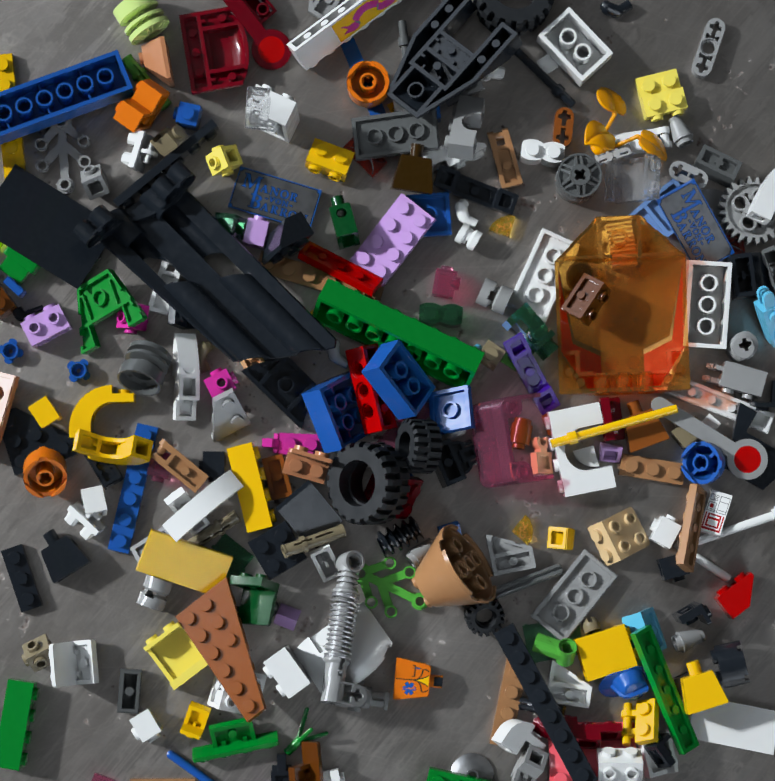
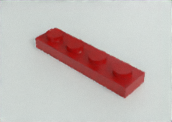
M311 241L299 251L298 259L371 297L382 285L383 278Z

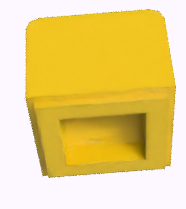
M549 527L547 548L573 550L575 529Z

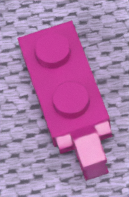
M274 433V439L262 438V447L273 448V453H278V455H287L288 449L294 448L295 445L309 448L308 453L315 454V451L322 452V446L317 434Z

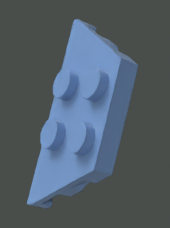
M681 171L679 174L687 176L688 173ZM671 179L625 218L662 236L670 237L674 232L656 199L682 184Z

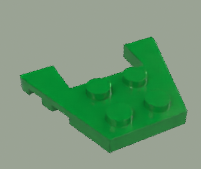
M106 269L80 285L77 289L78 315H81L82 322L79 333L83 338V346H80L81 354L87 355L101 347L94 326L120 310L124 312L128 327H135L148 319L145 312L113 269Z

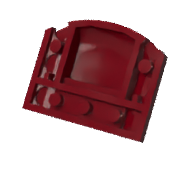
M228 7L179 15L192 95L240 87L245 82L244 79L248 72L250 60L248 40L243 25L231 13L232 11Z

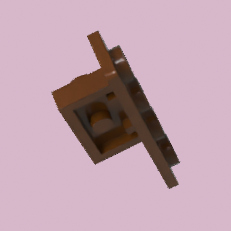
M301 742L303 763L288 767L289 781H323L320 742Z

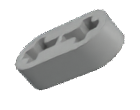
M675 161L670 165L669 175L673 180L684 184L692 179L689 178L690 175L697 177L698 174H701L704 183H699L698 187L701 190L707 185L708 176L703 170L683 161ZM680 165L682 166V171L688 174L687 176L679 174L677 177L672 169L674 167L678 168Z

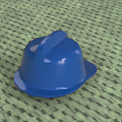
M643 666L631 667L604 677L599 683V691L606 697L620 696L628 701H634L649 691L647 685L648 677Z

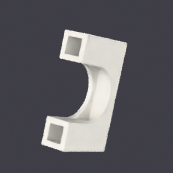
M594 402L546 412L547 417H544L546 430L550 429L551 438H548L550 451L555 452L556 459H553L552 462L554 471L559 472L560 480L557 481L559 493H563V497H569L616 487L613 467L611 465L588 470L578 469L567 459L565 445L552 448L550 442L551 439L565 436L566 433L579 428L602 424L603 418L600 403Z

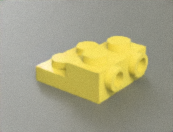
M676 69L635 78L634 82L645 121L651 119V122L663 120V116L667 115L672 117L676 115L681 116L687 110L688 105L685 93L680 85Z

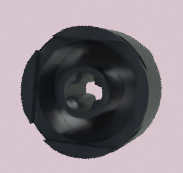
M739 640L713 646L714 650H710L712 662L714 665L718 664L719 671L715 672L716 678L724 689L750 683V679L744 677L749 674L743 650L741 651V648L737 649V646L741 645Z

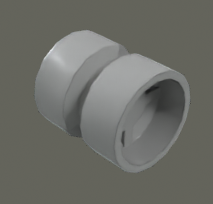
M486 277L475 303L485 308L491 306L492 311L503 315L513 289L504 285L499 287L496 281ZM491 291L497 293L494 300L488 298Z
M147 574L143 583L145 590L140 591L136 603L163 612L167 602L165 596L170 594L173 583Z

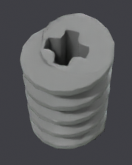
M742 331L729 339L725 353L730 360L743 362L756 354L759 347L758 340L754 334Z

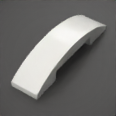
M228 470L185 504L162 526L175 542H178L194 526L244 486L231 470Z

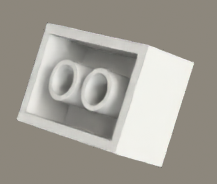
M570 7L538 35L536 40L579 87L606 64L613 54Z
M288 645L263 662L265 665L263 668L269 679L274 677L278 683L275 687L282 697L287 696L290 699L312 682V679Z

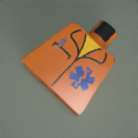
M396 657L393 699L428 697L429 687L442 688L443 675L430 674L431 665Z

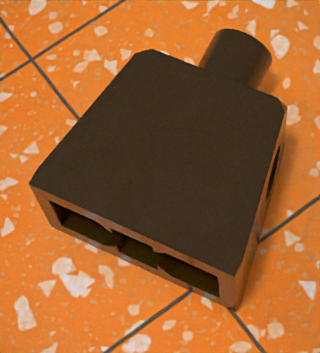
M412 143L410 155L402 154L400 156L390 189L428 195L433 193L432 159L423 158L424 145Z

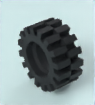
M497 599L486 604L465 605L464 619L472 633H478V636L481 637L484 633L488 637L490 636L489 632H492L494 635L495 629L500 630L502 628L501 623L504 624L505 622L503 618L505 613ZM482 609L492 611L491 619L486 622H480L476 619L477 613Z

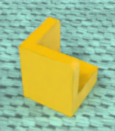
M44 396L28 407L41 428L47 427L56 420L60 421L63 419L48 396Z

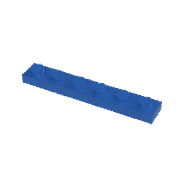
M137 423L135 435L154 441L152 447L154 451L159 428ZM150 458V462L144 464L127 465L108 544L109 550L130 554L152 458Z

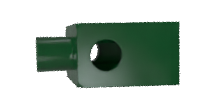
M342 195L332 197V207L329 208L339 250L360 245L358 230L350 203H345Z

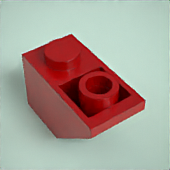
M743 571L733 578L735 581L729 587L724 585L716 591L718 595L714 599L729 619H734L750 607L754 579L752 572L745 574Z

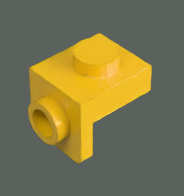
M191 701L180 733L188 738L200 740L212 708Z

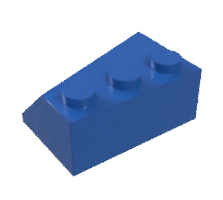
M350 370L329 378L301 394L324 453L340 451L346 445L355 443L368 435L364 434Z

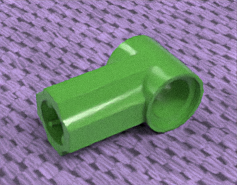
M538 633L532 651L554 658L560 666L569 667L574 663L577 644L572 639L558 640Z

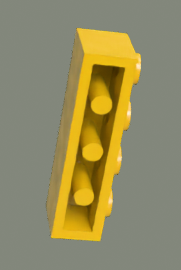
M250 442L227 448L232 473L244 486L237 494L247 533L275 527L274 522L277 521L275 510L270 509L268 502L272 500L269 488H265L263 480H266L264 467H260L258 459L261 458L259 447L254 446V443Z

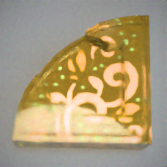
M507 215L497 219L492 223L489 231L509 238L516 216Z
M525 515L511 532L527 545L531 542L533 527L530 519Z

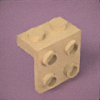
M628 507L587 528L606 566L619 562L650 545V541L632 507Z

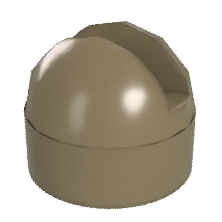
M591 617V622H588L587 618L583 621L582 625L585 634L601 629L600 623L595 617Z

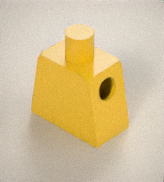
M699 660L686 663L689 676L680 678L684 710L687 715L729 703L713 670L702 671Z

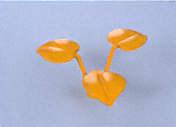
M601 86L596 93L597 100L603 108L612 112V117L606 127L596 120H591L585 129L584 145H591L592 152L595 155H600L638 139V143L644 151L666 162L667 153L662 140L651 131L643 130L641 135L636 134L615 144V137L608 130L617 113L624 115L627 108L619 94Z

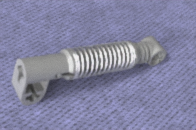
M352 550L339 554L335 561L339 572L337 577L340 579H337L338 584H336L331 595L335 599H331L334 604H330L333 607L330 609L332 613L329 614L332 618L328 619L331 621V623H328L330 628L327 629L330 633H327L329 638H326L328 643H325V645L328 647L324 648L327 652L323 656L325 671L320 702L341 707L361 706L367 699V692L363 686L345 682L347 666L350 665L352 658L350 652L352 651L351 647L353 644L351 642L354 641L352 638L355 636L353 633L356 626L354 622H356L355 617H357L356 612H358L356 609L358 604L356 603L359 602L360 593L357 590L358 587H356L358 581L356 580H359L357 575L360 574V570H362L365 564L362 553ZM344 693L352 695L350 697H343Z

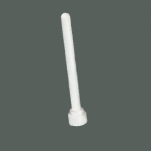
M775 506L769 513L724 527L720 537L710 534L701 535L698 545L772 520L775 521Z

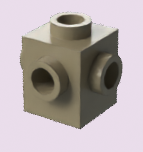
M46 634L22 645L24 654L21 655L23 662L27 667L31 666L35 673L50 666L49 645L52 643Z

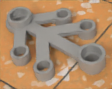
M72 119L65 121L61 126L58 124L51 126L42 138H38L34 142L35 148L40 152H44L48 148V143L58 134V143L44 159H39L36 162V168L41 173L47 172L50 164L59 155L61 178L57 182V189L65 195L71 194L75 189V184L69 177L68 154L78 162L82 169L92 165V161L88 156L82 155L67 142L68 133L77 140V144L81 148H88L91 143L87 135L81 134L72 126ZM82 138L87 139V143L85 145L80 144V140ZM39 142H45L43 148H38ZM84 159L89 160V163L86 166H83L81 164L82 160ZM42 162L46 163V167L44 169L39 168V165ZM69 182L68 188H62V183Z

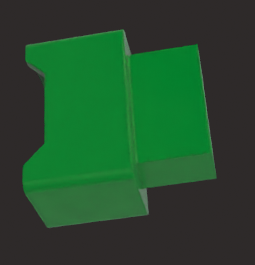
M9 247L3 252L7 257L0 265V270L21 285L30 273L35 276L41 268Z

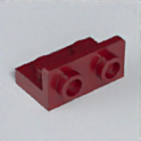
M602 397L598 399L603 418L601 425L623 419L619 397ZM624 428L603 434L604 442L625 439Z

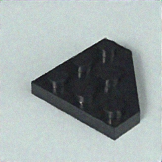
M16 407L10 410L3 440L15 476L23 474V464L26 457L42 446L58 451L65 460L78 456L77 452L72 451L73 440L69 438L68 433L52 425L41 428L32 415Z

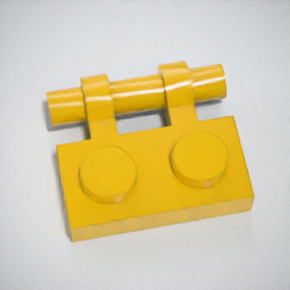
M651 698L636 701V710H632V703H624V710L621 711V719H623L622 745L631 746L632 738H635V743L638 745L658 742L659 704L657 699ZM632 720H635V728L631 729Z

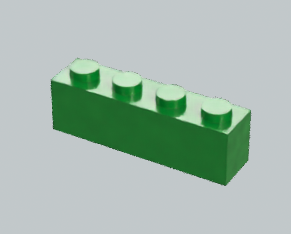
M14 678L8 679L0 723V768L19 771L23 769V766L27 765L28 753H25L27 744H30L32 738V731H29L30 722L35 720L36 709H33L34 700H38L40 688L37 687V682Z

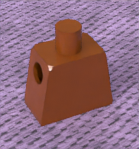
M639 399L627 403L631 415L629 417L653 411L652 408L643 411ZM659 418L624 428L629 454L670 439Z

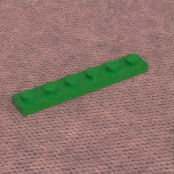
M645 625L631 633L630 636L679 755H685L700 744L689 717L685 713L683 702L652 626Z

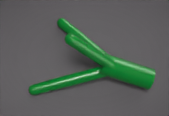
M308 707L304 710L297 737L284 749L288 756L301 745V742L315 740L328 735V732L325 731L308 736L313 732V728H309L302 735L309 712Z

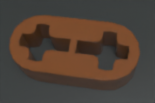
M562 107L557 110L554 117L552 142L560 143V140L556 139V137L560 136L561 130H565L564 137L568 138L563 144L565 148L570 145L573 134L574 113L571 109ZM562 113H566V116L570 117V119L566 120L565 126H562V119L558 118V116H562Z

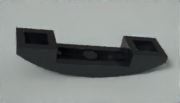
M441 164L433 183L434 186L452 195L507 215H513L519 198L518 194L502 188H495L462 175L459 171Z

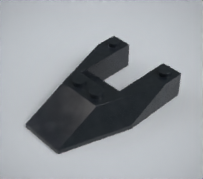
M443 0L413 34L386 95L415 118L419 119L476 84L507 62L522 46L519 34L504 22H501L476 52L472 53L452 38L476 10L472 0Z

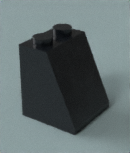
M309 480L276 507V510L299 537L310 536L338 526L343 522Z

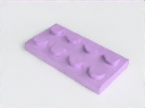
M401 193L349 261L383 278L381 286L384 287L436 219Z

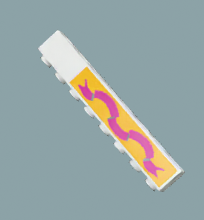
M345 0L287 43V46L298 63L307 71L309 68L316 66L325 56L332 54L341 44L351 40L353 35L367 28L372 21L383 16L388 9L399 4L402 0Z

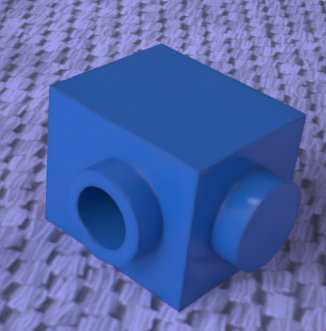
M180 101L179 107L174 109L173 119H175L176 124L178 123L184 129L198 131L203 113L202 107Z

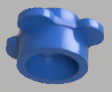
M10 339L9 342L0 345V354L3 355L4 361L7 364H12L13 360L24 355V351L18 347L17 340Z
M82 359L80 362L70 361L68 363L70 381L76 382L79 379L88 380L90 378L87 360Z

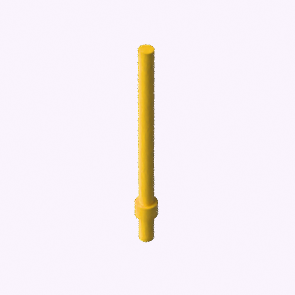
M675 404L583 431H571L566 433L565 436L551 439L550 442L552 448L565 444L579 443L578 441L678 413V408Z

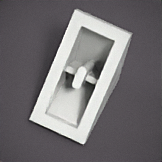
M329 543L309 552L324 583L337 577L339 572L336 568V557Z

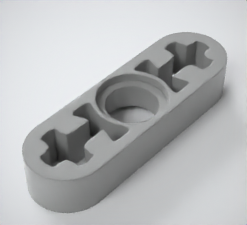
M719 18L709 20L705 26L691 68L692 74L696 78H705L712 70L725 32V24ZM717 24L720 31L716 32L714 39L710 38L713 31L710 27ZM705 43L712 44L714 52L711 54L705 53L702 48ZM703 58H705L707 60L705 62L704 68L707 70H704L702 73H700L699 68L696 66H700Z

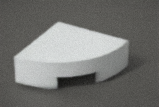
M594 445L572 451L574 457L581 464L588 467L599 466Z

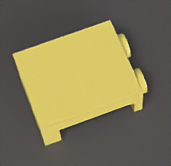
M172 621L163 628L165 632L160 636L154 634L146 640L147 645L143 649L149 653L169 680L171 687L176 690L208 666V664L179 622L175 624Z

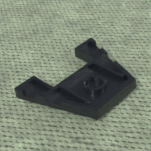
M738 403L731 440L736 442L741 439H753L761 443L766 449L768 464L765 471L755 479L745 480L760 490H764L775 480V448L747 433L757 412L742 403ZM726 462L725 469L730 472Z

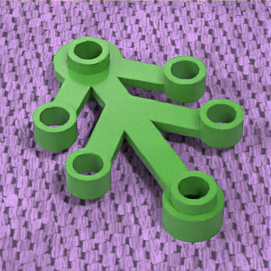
M386 557L384 561L370 566L364 564L362 569L365 571V576L359 577V580H356L361 585L365 596V605L369 609H374L378 604L377 598L372 595L369 582L378 587L385 606L384 613L388 618H394L397 615V608L393 606L389 592L410 601L417 610H423L427 607L425 602L421 606L416 604L418 597H424L421 593L414 594L392 584L405 578L412 579L416 571L414 567L407 566L402 571L382 578L373 574L385 568L389 570L395 568L396 560L393 557ZM392 559L394 565L387 567L386 560ZM408 568H411L414 571L413 575L410 577L405 574V571ZM369 598H373L376 601L372 607L367 604ZM390 607L395 609L393 616L387 614V609Z

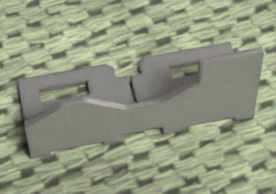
M628 143L625 146L615 148L613 151H606L594 156L596 161L602 165L611 162L615 157L616 159L622 157L626 159L634 155Z

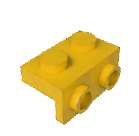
M315 138L306 158L305 167L311 173H321L328 176L332 181L345 182L355 152Z

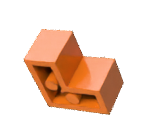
M152 79L139 81L134 87L135 93L133 97L121 100L115 108L116 113L113 119L133 133L152 127L170 95L169 91Z

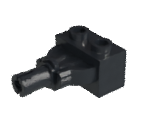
M492 436L466 448V445L472 443L470 439L464 442L451 441L450 438L442 441L441 458L435 470L442 488L466 479V475L471 471L472 467L480 463V459L472 462L471 459L497 449L496 443L486 447L487 444L494 442Z

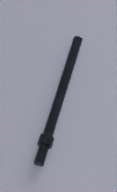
M483 18L480 22L484 25L486 20ZM484 25L491 33L496 29L493 26L488 28ZM519 48L514 53L520 61L552 90L551 93L556 98L559 97L570 108L576 104V101L565 92L566 89L547 75L525 52Z

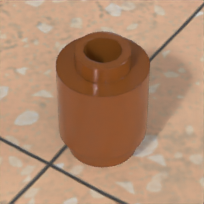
M515 417L514 422L511 424L508 443L512 444L513 449L524 450L525 447L530 446L533 429L531 425L532 420Z

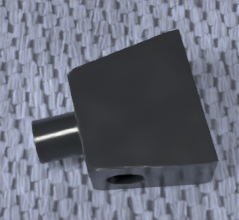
M54 529L43 535L49 546L41 550V554L54 584L59 583L92 562L69 535L60 539Z

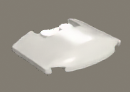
M365 602L358 604L356 608L358 612H356L357 617H355L356 622H354L356 625L353 632L355 636L352 637L354 641L351 642L353 646L350 652L352 658L350 665L347 666L345 682L355 684L364 680L378 668L385 659L384 655L388 646L392 647L393 644L370 609L366 607ZM326 626L311 638H306L293 651L320 693H322L325 671L323 656L327 652L324 648L328 647L325 643H328L326 638H329L327 633H330V631L327 629L330 626Z

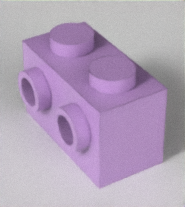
M49 304L43 308V312L37 315L32 313L24 318V322L20 323L32 347L37 348L73 329L60 304Z

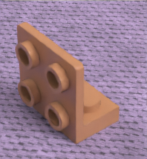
M299 445L289 448L282 473L324 484L329 464L333 462V459H329L330 454L315 451V454L308 453L309 448Z

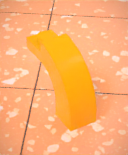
M105 385L91 390L74 407L69 423V438L74 439L78 429L94 433V419L103 407L109 404L136 403V394L131 393L127 389H119L118 393H115L113 385Z
M78 429L75 433L72 451L87 455V459L115 465H140L150 462L154 441L137 435L128 438H110Z

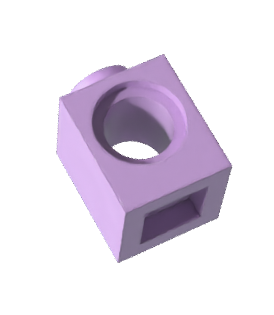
M254 215V218L248 217L243 245L264 250L270 229V223L266 221L267 218Z

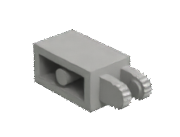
M730 361L723 362L722 366L706 363V368L718 371L720 375L719 379L703 375V381L717 385L716 387L721 388V392L734 395L735 392L742 394L743 399L754 401L755 398H761L768 372Z

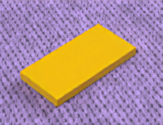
M151 529L136 571L206 593L227 576L233 556L184 539L175 542L169 534Z

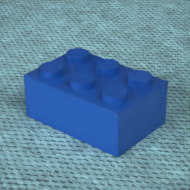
M399 339L381 344L361 372L398 420L417 416L436 388Z

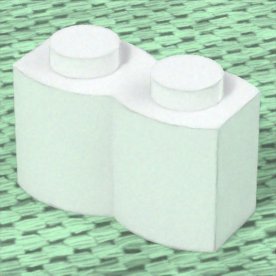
M527 139L522 142L519 161L527 165L541 163L546 167L556 168L564 160L565 146L558 142L542 143L539 140Z

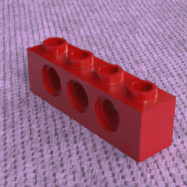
M378 343L345 351L365 435L397 427L395 415L361 373L378 350Z

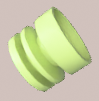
M123 0L114 9L113 14L120 26H127L124 32L127 36H130L129 40L132 45L143 44L159 35L168 27L170 21L167 16H163L164 11L160 8L156 9L158 6L157 0Z

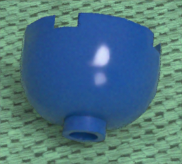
M706 441L693 442L682 453L683 465H681V469L685 477L692 483H712L719 479L725 470V455L713 443Z

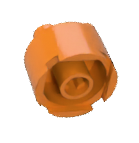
M361 61L352 66L347 76V91L355 104L370 109L380 105L387 98L389 76L387 70L376 61ZM365 81H366L367 83L372 82V86H371V87H369V86L365 87V86H364V82H365Z
M42 446L26 457L23 464V480L27 491L36 497L44 498L45 496L54 497L64 490L67 483V463L58 451Z

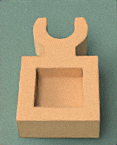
M548 437L532 438L531 444L535 451L530 453L532 474H553L552 452H547L549 445Z

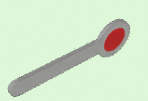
M655 397L651 401L653 411L674 405L663 397ZM677 407L678 413L664 417L698 439L718 446L723 454L726 455L728 469L737 478L752 480L759 477L765 471L768 464V455L766 449L758 441L741 439L734 442Z

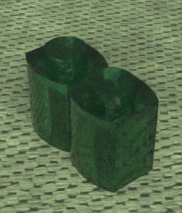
M423 303L419 307V320L430 327L441 325L446 328H457L462 324L463 307L459 305L446 304L440 306L436 303Z

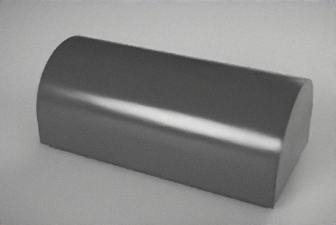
M120 668L117 713L139 714L141 669Z

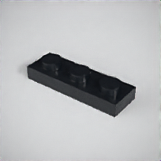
M23 544L2 550L1 553L21 613L43 606Z

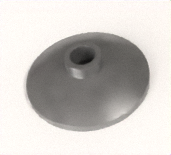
M467 753L460 756L451 768L452 772L465 775L475 772L478 778L491 781L494 779L491 763L484 756L477 753Z

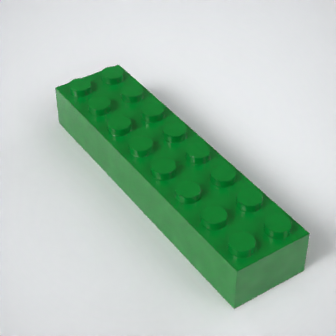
M329 278L317 298L312 314L323 326L363 345L378 343V347H380L383 343L399 339L426 375L452 387L467 384L470 386L485 354L475 346L463 343L456 337L444 334L437 328L423 324L416 318L404 315L397 309L383 305L380 301L364 296L361 292L343 286L340 282Z

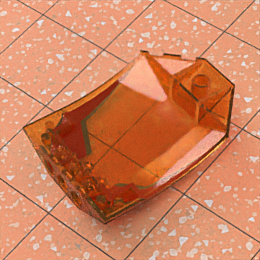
M641 215L596 217L570 244L566 251L555 260L560 395H635L690 390L686 255L672 245L664 235L653 228ZM584 272L604 282L611 290L608 301L602 305L596 319L589 326L584 325L579 319L561 309Z

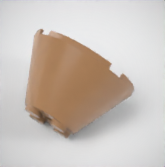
M449 524L440 530L416 569L415 576L412 578L414 587L420 590L424 596L423 600L429 608L433 606L447 607L486 604L494 600L496 596V586H492L490 579L494 575L486 557L467 533L461 535L457 531L459 528L456 525Z

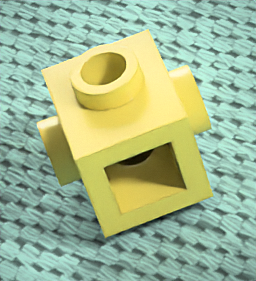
M236 144L218 145L212 148L210 154L205 156L212 176H230L234 173V169L243 164Z

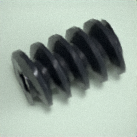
M412 516L409 517V524L401 520V528L396 523L393 524V531L386 527V535L380 531L377 532V541L385 558L387 557V550L395 554V546L401 551L403 550L402 543L410 547V539L415 543L419 542V535L424 539L416 520Z

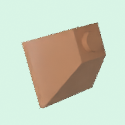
M160 36L141 45L142 52L138 53L140 64L145 66L147 72L169 87L174 88L175 82L169 47L165 37Z

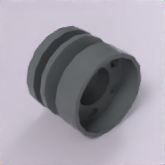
M576 153L569 155L561 162L555 175L554 184L557 193L569 203L579 204L587 202L595 195L602 182L600 164L588 154ZM582 173V179L576 180V174Z
M147 340L133 341L127 349L128 352L125 354V360L121 364L117 379L124 388L142 396L157 395L161 391L168 367L172 362V356L165 348Z

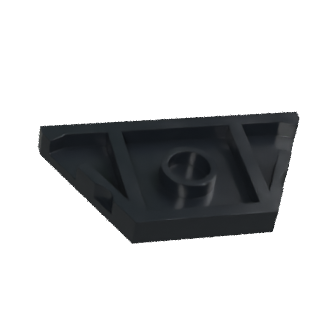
M289 357L269 359L241 370L300 429L303 427L307 407L301 394L316 386V383Z

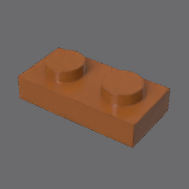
M283 454L263 458L262 463L272 501L289 497L292 494L288 474L282 473L285 463Z

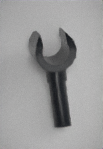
M43 305L28 309L27 311L20 306L13 310V315L17 321H24L26 316L42 311Z

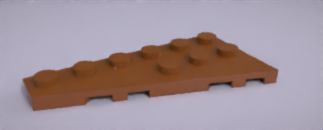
M225 577L175 617L242 716L250 723L267 708L260 684L256 678L255 667L250 657V649L242 621L239 618L235 597L230 588V580L228 577Z

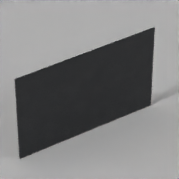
M14 165L0 186L1 243L76 289L80 287L105 248L101 243L87 248L73 233L78 223L89 218L91 210L18 165Z

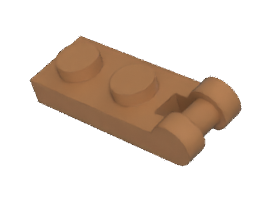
M503 128L500 132L496 133L493 131L488 132L487 139L501 188L508 189L523 185L508 128ZM504 140L505 144L497 146L496 141Z
M162 438L158 448L155 451L152 450L151 458L196 494L209 476ZM167 450L171 455L167 460H164L161 456Z

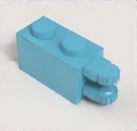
M761 286L756 291L758 300L754 301L753 304L763 336L774 348L775 295L768 287Z

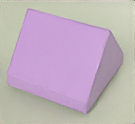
M600 442L599 461L620 463L623 445Z
M281 603L274 624L294 631L301 610Z

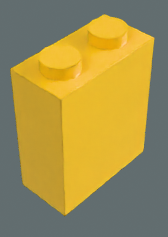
M619 624L572 639L577 644L576 653L585 681L589 682L638 666L637 660H639V655L636 648L631 646L630 640L632 638L629 627H625V624Z

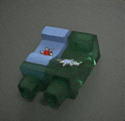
M527 302L502 324L507 331L512 328L517 334L522 332L532 350V354L536 352L543 361L559 348L552 339L555 335L553 330L548 331L546 324Z

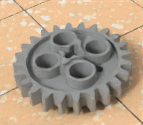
M750 176L747 177L745 182L740 178L737 184L733 182L730 188L725 189L724 193L726 195L720 197L722 203H719L717 206L722 211L717 215L724 217L720 225H727L724 232L731 230L730 238L738 236V243L745 239L747 246L753 240L754 245L757 246L760 240L763 244H766L768 238L770 240L775 238V212L771 221L765 226L746 217L754 194H756L762 184L759 182V177H756L754 182H752ZM734 201L740 202L743 208H737ZM743 221H748L751 224V228H746L743 225Z

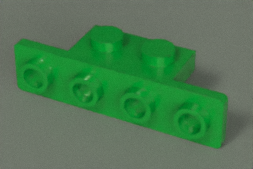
M245 718L209 725L212 744L192 748L193 763H204L220 757L227 758L231 755L246 754L258 749H270L279 745L278 732L271 731L256 735L253 720L249 723Z

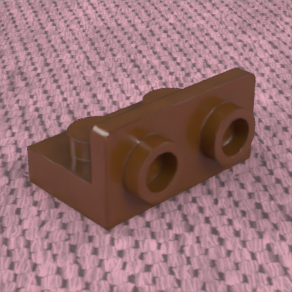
M584 272L561 309L579 319L584 325L589 326L596 319L602 305L608 301L611 290L604 282Z

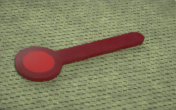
M223 0L254 39L251 52L255 62L268 70H276L283 67L291 56V51L287 46V43L290 42L288 37L276 29L266 30L243 0Z

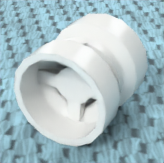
M464 223L454 241L459 244H466L467 249L473 251L483 233L479 230L473 231L469 224Z

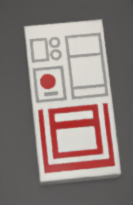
M712 489L703 515L701 532L720 537L733 498L732 495Z

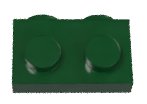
M240 573V576L231 575L229 584L243 589L238 611L242 624L270 626L280 584L269 580V576L264 574H256V577L248 573Z

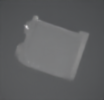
M645 154L644 157L619 160L613 158L611 162L606 163L605 201L622 204L660 199V156Z

